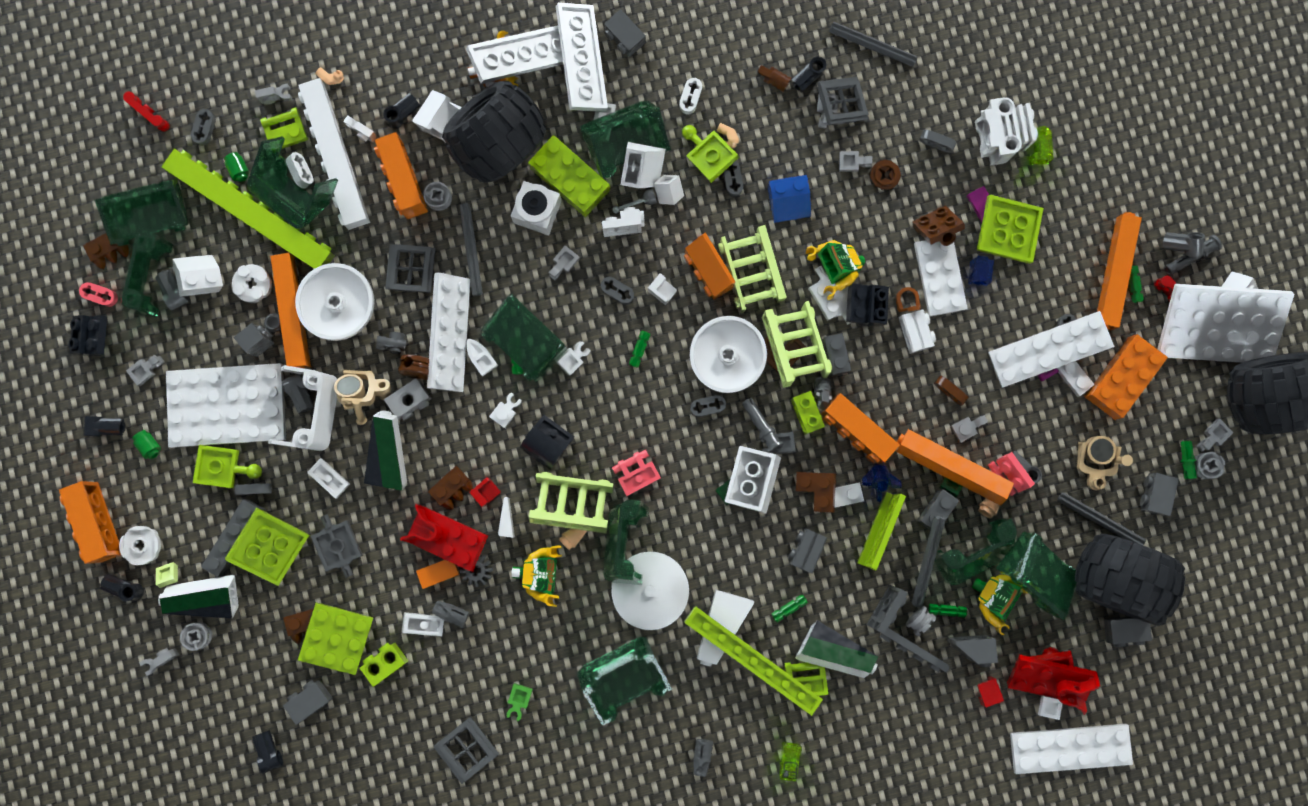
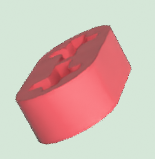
M89 282L82 284L79 288L80 296L86 300L107 307L114 306L117 303L118 296L116 292ZM91 289L95 291L96 294H88L86 293V290ZM102 294L109 295L111 299L106 300L101 298Z

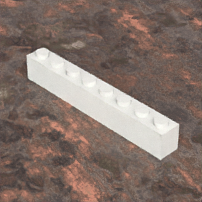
M320 78L300 84L298 96L301 103L305 104L304 114L307 121L310 120L312 127H309L311 135L317 140L315 148L318 155L322 156L323 162H321L324 173L328 174L329 179L326 181L329 189L333 190L335 195L332 197L335 207L339 208V221L348 230L368 224L370 220L325 84Z

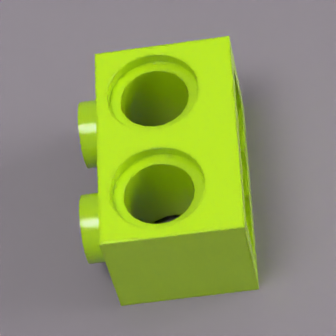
M811 391L791 399L804 435L825 427Z
M386 643L378 649L380 651L375 657L370 655L362 661L364 665L360 667V670L373 687L408 662V659L396 643L391 645ZM388 652L394 653V662H390L387 659ZM372 664L378 665V674L371 671Z

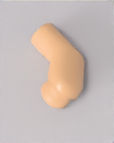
M320 67L315 73L327 85L340 84L344 80L343 72L340 70L329 74Z
M720 123L717 132L727 136V144L731 148H735L739 143V137L735 129Z

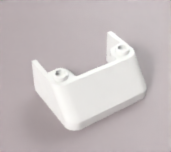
M284 365L281 367V371L302 374L303 385L309 390L317 391L311 429L302 428L295 431L292 442L269 440L268 444L323 451L330 444L337 401L334 385L338 379L333 375L319 371Z

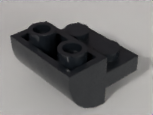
M855 283L848 286L846 322L858 323L863 326L887 325L889 287Z
M73 316L70 323L69 354L82 356L104 355L108 316Z
M543 415L529 431L520 449L551 470L575 436Z

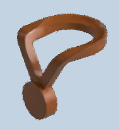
M911 287L902 288L896 295L897 310L899 312L920 310L921 304L918 292ZM905 291L912 292L915 295L916 306L903 308L901 302L902 293Z

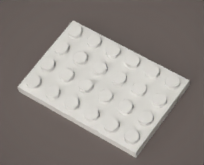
M1175 284L1157 349L1168 358L1242 363L1276 355L1294 293L1292 291Z
M283 364L166 371L168 446L174 448L286 440L284 387L282 385L284 377L283 371H281Z

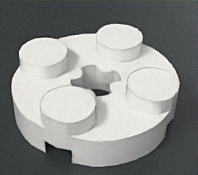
M254 264L243 265L238 268V271L233 276L232 290L241 300L248 303H257L270 294L272 280L264 268ZM254 279V282L257 284L249 289L248 282Z
M135 526L127 530L128 532L120 539V553L123 558H126L133 565L148 564L159 556L161 540L158 532L146 526ZM140 540H142V543H144L142 551H140L139 548H136V544H138Z

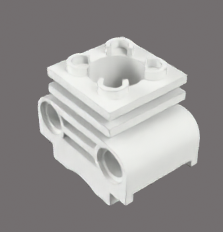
M1003 97L990 99L989 106L985 110H981V117L975 121V126L981 141V158L989 157L990 166L1008 162L1020 150L1026 151L1037 140L1038 131L1034 127V111L1031 109L1030 103H1026L1024 106L1020 104L1015 108L1014 102L1011 99Z

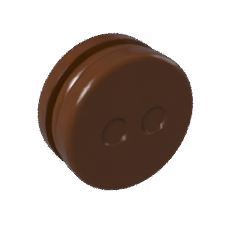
M402 355L398 372L407 377L428 380L429 358L417 355Z

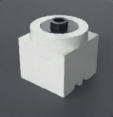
M523 181L511 213L513 223L549 236L562 202L560 193L549 190L539 184Z

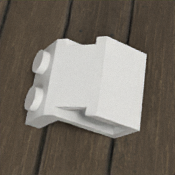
M432 90L412 122L422 131L444 141L442 135L446 124L462 107L449 102L451 100L449 97Z

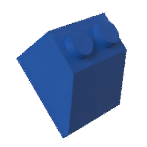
M807 175L769 181L767 188L774 223L811 217V199Z

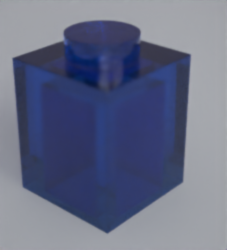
M977 256L971 260L968 284L987 286L992 283L994 260L988 259L987 256Z

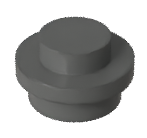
M272 313L265 318L264 326L270 332L281 330L279 314Z

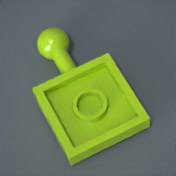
M686 125L682 129V136L686 140H692L697 145L686 157L712 183L739 156L715 131H712L702 141L696 135V128L692 125Z
M199 445L193 483L233 488L236 473L247 474L250 479H258L262 475V468L257 464H251L248 467L238 466L239 450Z

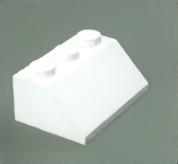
M739 446L725 502L767 513L781 457L776 454Z

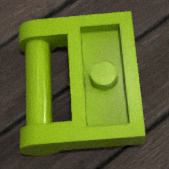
M297 107L292 108L289 112L268 119L266 117L260 119L272 152L308 140ZM295 119V123L271 130L270 126Z
M807 662L798 664L784 663L785 672L792 677V672L818 669L819 675L795 677V679L818 696L828 695L825 667Z

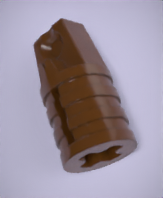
M761 65L757 71L765 77L764 82L769 85L771 84L783 93L792 77H788L773 66L768 69Z

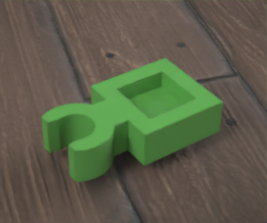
M514 683L508 703L513 704V706L508 710L507 718L510 717L511 712L515 711L518 714L517 721L521 719V707L527 709L533 691L532 688Z

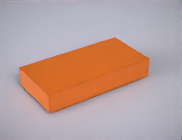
M447 560L416 571L422 589L460 575L457 565Z

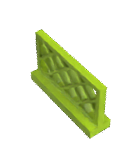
M885 492L858 559V564L874 571L877 570L906 498L905 495Z

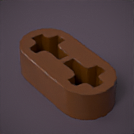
M939 376L934 382V385L961 406L969 398L944 376Z

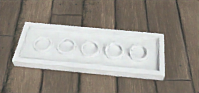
M557 3L556 13L569 109L605 112L608 106L593 5Z
M558 26L468 45L466 48L481 84L563 64Z
M444 273L434 274L429 374L427 380V388L463 392L470 279Z
M1098 311L988 352L1000 385L1003 388L1113 348L1114 345L1102 314Z
M1128 724L1010 733L1015 774L1133 765Z

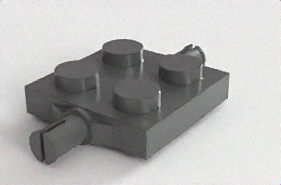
M328 514L320 517L325 528L319 533L312 535L311 538L325 572L342 567L345 578L350 577L353 573L349 564L353 560L362 557L363 554L349 521L346 520L339 524H332Z

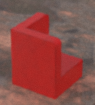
M486 477L469 493L481 507H485L501 491L489 477Z
M992 676L987 678L988 681L977 685L981 695L978 699L980 704L986 708L1004 701L997 680Z

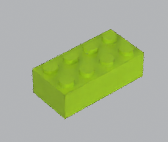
M554 135L528 162L530 169L553 190L560 193V196L585 218L610 192V184Z

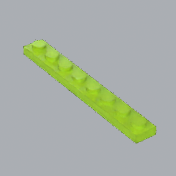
M695 606L684 621L685 624L811 716L823 701L821 697Z

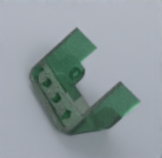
M282 136L261 141L247 181L248 190L294 228L301 229L306 227L329 205L338 179L334 178L315 184L311 195L286 175L288 171L286 159L280 155L285 138Z

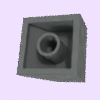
M987 635L947 638L949 644L968 660L974 662L975 665L990 667L992 663H998L996 638Z

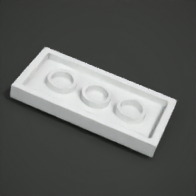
M926 240L915 242L914 247L929 317L967 310L954 242L949 246H944L940 242L930 245Z

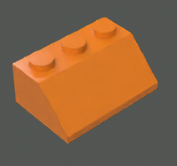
M705 232L685 248V255L683 256L688 265H693L695 269L693 273L697 280H702L705 285L703 289L708 297L711 296L715 300L732 290L735 280Z

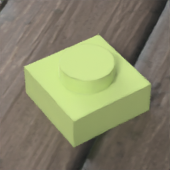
M174 562L156 568V585L159 588L178 582V565Z

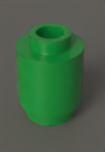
M237 152L230 153L224 157V164L231 179L237 182L245 181L250 172L243 157Z
M142 430L133 436V444L144 459H154L160 454L161 447L151 433Z

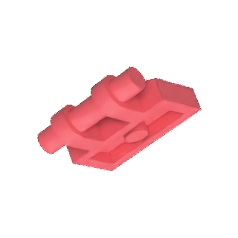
M646 449L640 453H634V456L625 461L621 460L612 467L615 474L623 471L625 475L618 480L626 496L661 479L652 461L644 464L643 459L649 457ZM638 463L640 468L629 472L627 468Z
M1012 452L997 459L996 463L992 461L988 464L991 472L1005 479L1008 478L1009 481L1014 483L1009 494L1010 496H1013L1016 490L1019 493L1031 488L1035 484Z

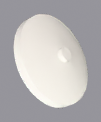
M339 263L325 264L309 272L300 283L296 293V311L301 323L312 334L326 340H344L358 334L368 324L374 310V294L367 279L353 267Z
M735 316L718 317L704 324L694 336L690 348L691 366L698 379L710 389L722 393L739 392L753 385L761 376L767 360L766 344L759 330L747 320Z
M642 552L628 558L619 567L612 582V599L617 612L627 623L640 629L657 630L672 624L683 613L688 602L689 584L683 569L674 559L659 552Z

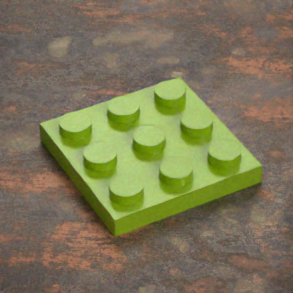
M988 195L977 251L1028 264L1033 263L1044 208Z
M256 507L225 560L279 586L309 535Z
M316 602L298 661L356 675L373 617Z

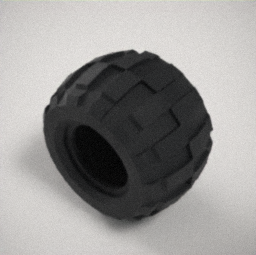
M499 81L478 93L459 109L446 124L442 138L446 142L445 146L450 156L462 171L470 177L478 179L479 182L488 183L500 179L525 161L542 142L546 126L543 123V117L539 108L528 94L518 86L512 85L509 81Z
M1308 352L1262 357L1236 365L1230 371L1227 387L1229 408L1242 430L1251 434H1281L1308 429Z
M1100 534L1094 537L1093 542L1088 543L1080 556L1075 573V582L1077 583L1075 591L1079 596L1096 604L1159 626L1165 624L1167 617H1172L1179 607L1185 588L1186 577L1183 575L1185 567L1179 560L1152 548L1116 536Z

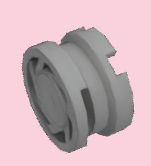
M432 182L424 190L425 202L431 209L443 211L450 206L452 195L444 183Z
M1215 452L1201 453L1195 457L1197 459L1195 467L1198 477L1214 479L1224 473L1225 461L1222 456Z
M925 606L920 607L906 622V626L908 628L911 627L916 636H920L921 631L923 633L931 627L930 624L936 620V616L926 611L927 608Z
M203 622L188 624L180 633L182 646L190 651L203 649L212 640L211 628Z

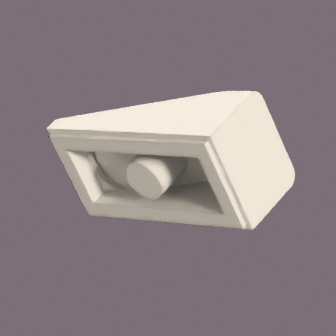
M505 497L503 499L498 535L514 538L510 498Z
M404 612L402 633L442 637L444 620L438 616Z

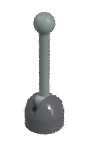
M653 189L644 192L642 199L620 207L614 206L612 208L613 213L617 214L624 208L642 202L647 205L656 204L657 200Z

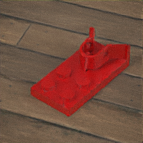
M415 504L416 518L408 535L401 537L400 540L409 542L473 572L488 535L425 506Z
M1019 654L1007 681V686L1010 689L1056 698L1065 705L1076 707L1085 715L1087 713L1085 702L1091 691L1099 689L1100 682L1097 671Z

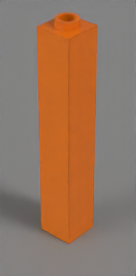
M1125 212L1116 218L1097 312H1101L1106 327L1109 330H1115L1120 327L1142 217L1135 216L1136 214L1131 212Z
M290 253L272 255L270 257L286 366L303 369L310 368L306 330L298 317L295 304L296 293L299 287L295 257Z
M909 429L905 435L901 434L897 442L900 446L896 450L897 453L1000 506L1008 499L1014 485L1013 482Z

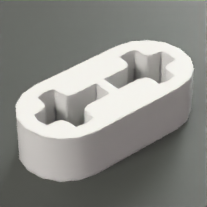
M690 78L685 84L679 105L680 110L684 114H692L696 109L702 91V83L697 78ZM693 84H696V88H698V89H695V90H694V93L691 94V93H690V92H691V87H690V86H693ZM688 98H690L692 106H689L687 109L683 103H687Z
M297 152L292 153L286 159L287 167L295 183L301 188H307L314 180L304 157Z

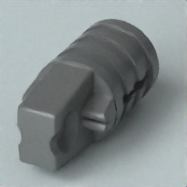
M818 377L814 381V398L817 401V408L825 410L832 400L831 381L829 378Z
M441 601L436 602L432 611L433 614L444 621H448L461 628L464 627L470 613Z
M696 739L693 758L694 775L707 776L711 762L713 741Z

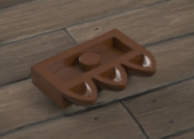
M117 227L83 245L90 261L103 270L106 266L105 257L110 262L116 263V251L124 257L129 255L128 244Z
M456 465L428 493L440 506L453 510L454 504L451 497L455 500L463 501L461 488L470 492L473 489V484Z
M314 609L283 617L287 635L296 644H300L302 632L306 635Z

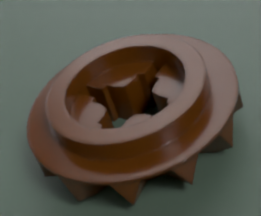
M890 160L877 162L870 172V180H872L874 186L881 190H890L895 187L901 177L899 167ZM890 170L888 175L889 179L885 178L884 180H880L882 176L881 172L885 173Z

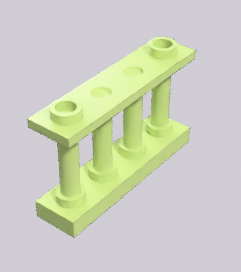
M765 225L757 228L755 236L727 243L725 236H723L720 240L721 243L718 244L720 254H724L728 270L735 280L734 290L736 297L734 302L736 308H740L741 313L746 310L745 304L770 297L776 298L778 303L785 301L787 298ZM754 243L761 245L762 251H760V254L732 261L729 250ZM760 261L766 263L767 269H765V272L737 279L734 268ZM765 279L771 280L773 287L770 290L746 297L742 296L740 286Z
M809 301L803 304L802 311L777 316L774 315L773 309L765 310L762 316L783 388L791 386L797 376L821 371L822 377L827 378L832 370L831 362L829 359L827 360L814 319L815 311L813 307H810ZM803 318L807 329L784 334L778 328L780 323ZM810 336L813 346L792 351L785 350L784 341ZM815 353L818 364L797 369L790 367V359Z
M549 472L536 473V482L541 483L537 509L530 510L529 513L530 523L607 533L608 520H604L603 512L606 492L613 493V483L607 480L592 481L555 476ZM549 485L560 486L557 511L554 513L545 510ZM568 487L580 489L576 514L573 516L566 515L564 512ZM587 490L599 491L596 513L593 518H587L583 515Z

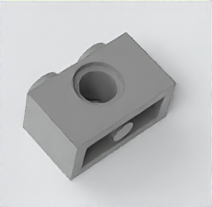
M415 378L385 398L384 401L399 420H406L413 415L412 412L419 408L421 410L428 406V401L432 398L421 381ZM408 396H412L414 399L410 406L405 404V399Z

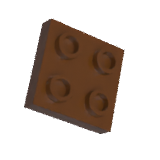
M947 206L938 208L912 221L913 228L930 245L940 242L944 246H949L955 241L956 233L965 229L964 222Z

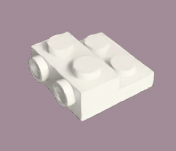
M635 207L624 208V211H620L621 219L608 217L606 221H602L604 237L641 233V227H645L644 212L635 209Z

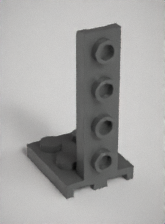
M889 585L866 625L880 632L881 635L879 637L890 643L893 640L896 642V647L905 653L907 650L913 652L912 657L923 663L926 660L930 663L928 667L938 673L940 669L947 673L949 670L947 663L888 628L896 620V613L899 608L904 606L908 594L900 588Z

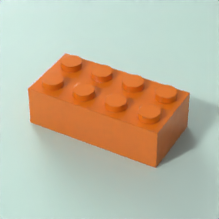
M397 132L375 139L377 146L374 147L377 157L383 163L380 167L384 176L386 175L389 181L386 182L388 189L396 198L393 200L396 210L399 211L400 215H404L407 220L427 213L428 209L406 148Z
M1138 334L1130 336L1095 381V385L1089 389L1084 397L1114 420L1124 418L1168 357Z
M841 393L835 396L826 406V409L820 413L823 416L822 420L826 424L835 426L838 429L836 432L844 439L846 437L852 441L851 445L856 450H862L866 453L865 457L873 464L885 463L900 446L898 442Z
M80 481L59 489V498L62 505L65 506L67 512L66 519L72 526V536L75 542L78 543L81 560L85 564L102 563L120 556L119 540L99 483Z

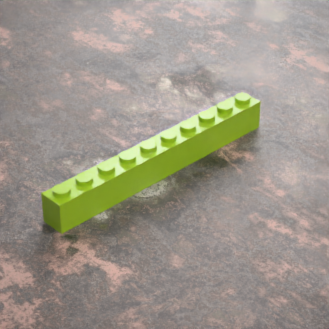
M174 148L161 166L167 172L313 269L330 264L335 257L330 252L332 248L323 242L319 245L315 242L316 238L308 232L304 235L299 231L301 229L293 222L290 224L284 221L285 217L275 211L272 214L268 211L270 207L261 201L257 204L253 201L254 197L246 191L242 194L237 190L239 188L231 181H228V183L224 182L222 175L214 170L212 173L206 170L208 168L207 165L199 160L194 162L191 160L193 156L182 150L179 152Z

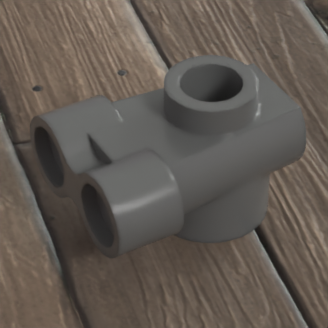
M390 332L389 338L377 336L376 349L390 350V353L401 354V351L406 349L405 334Z

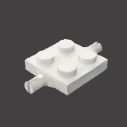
M819 266L815 271L820 280L808 289L827 321L841 315L846 321L848 287L842 291H836L834 298L827 300V297L832 292L827 291L823 294L826 286H835V284H831L828 275L822 266Z

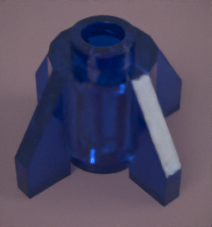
M886 465L872 467L861 480L862 486H872L876 490L877 502H881L882 492L887 491L890 485L891 488L899 489L902 486L901 481L889 472Z

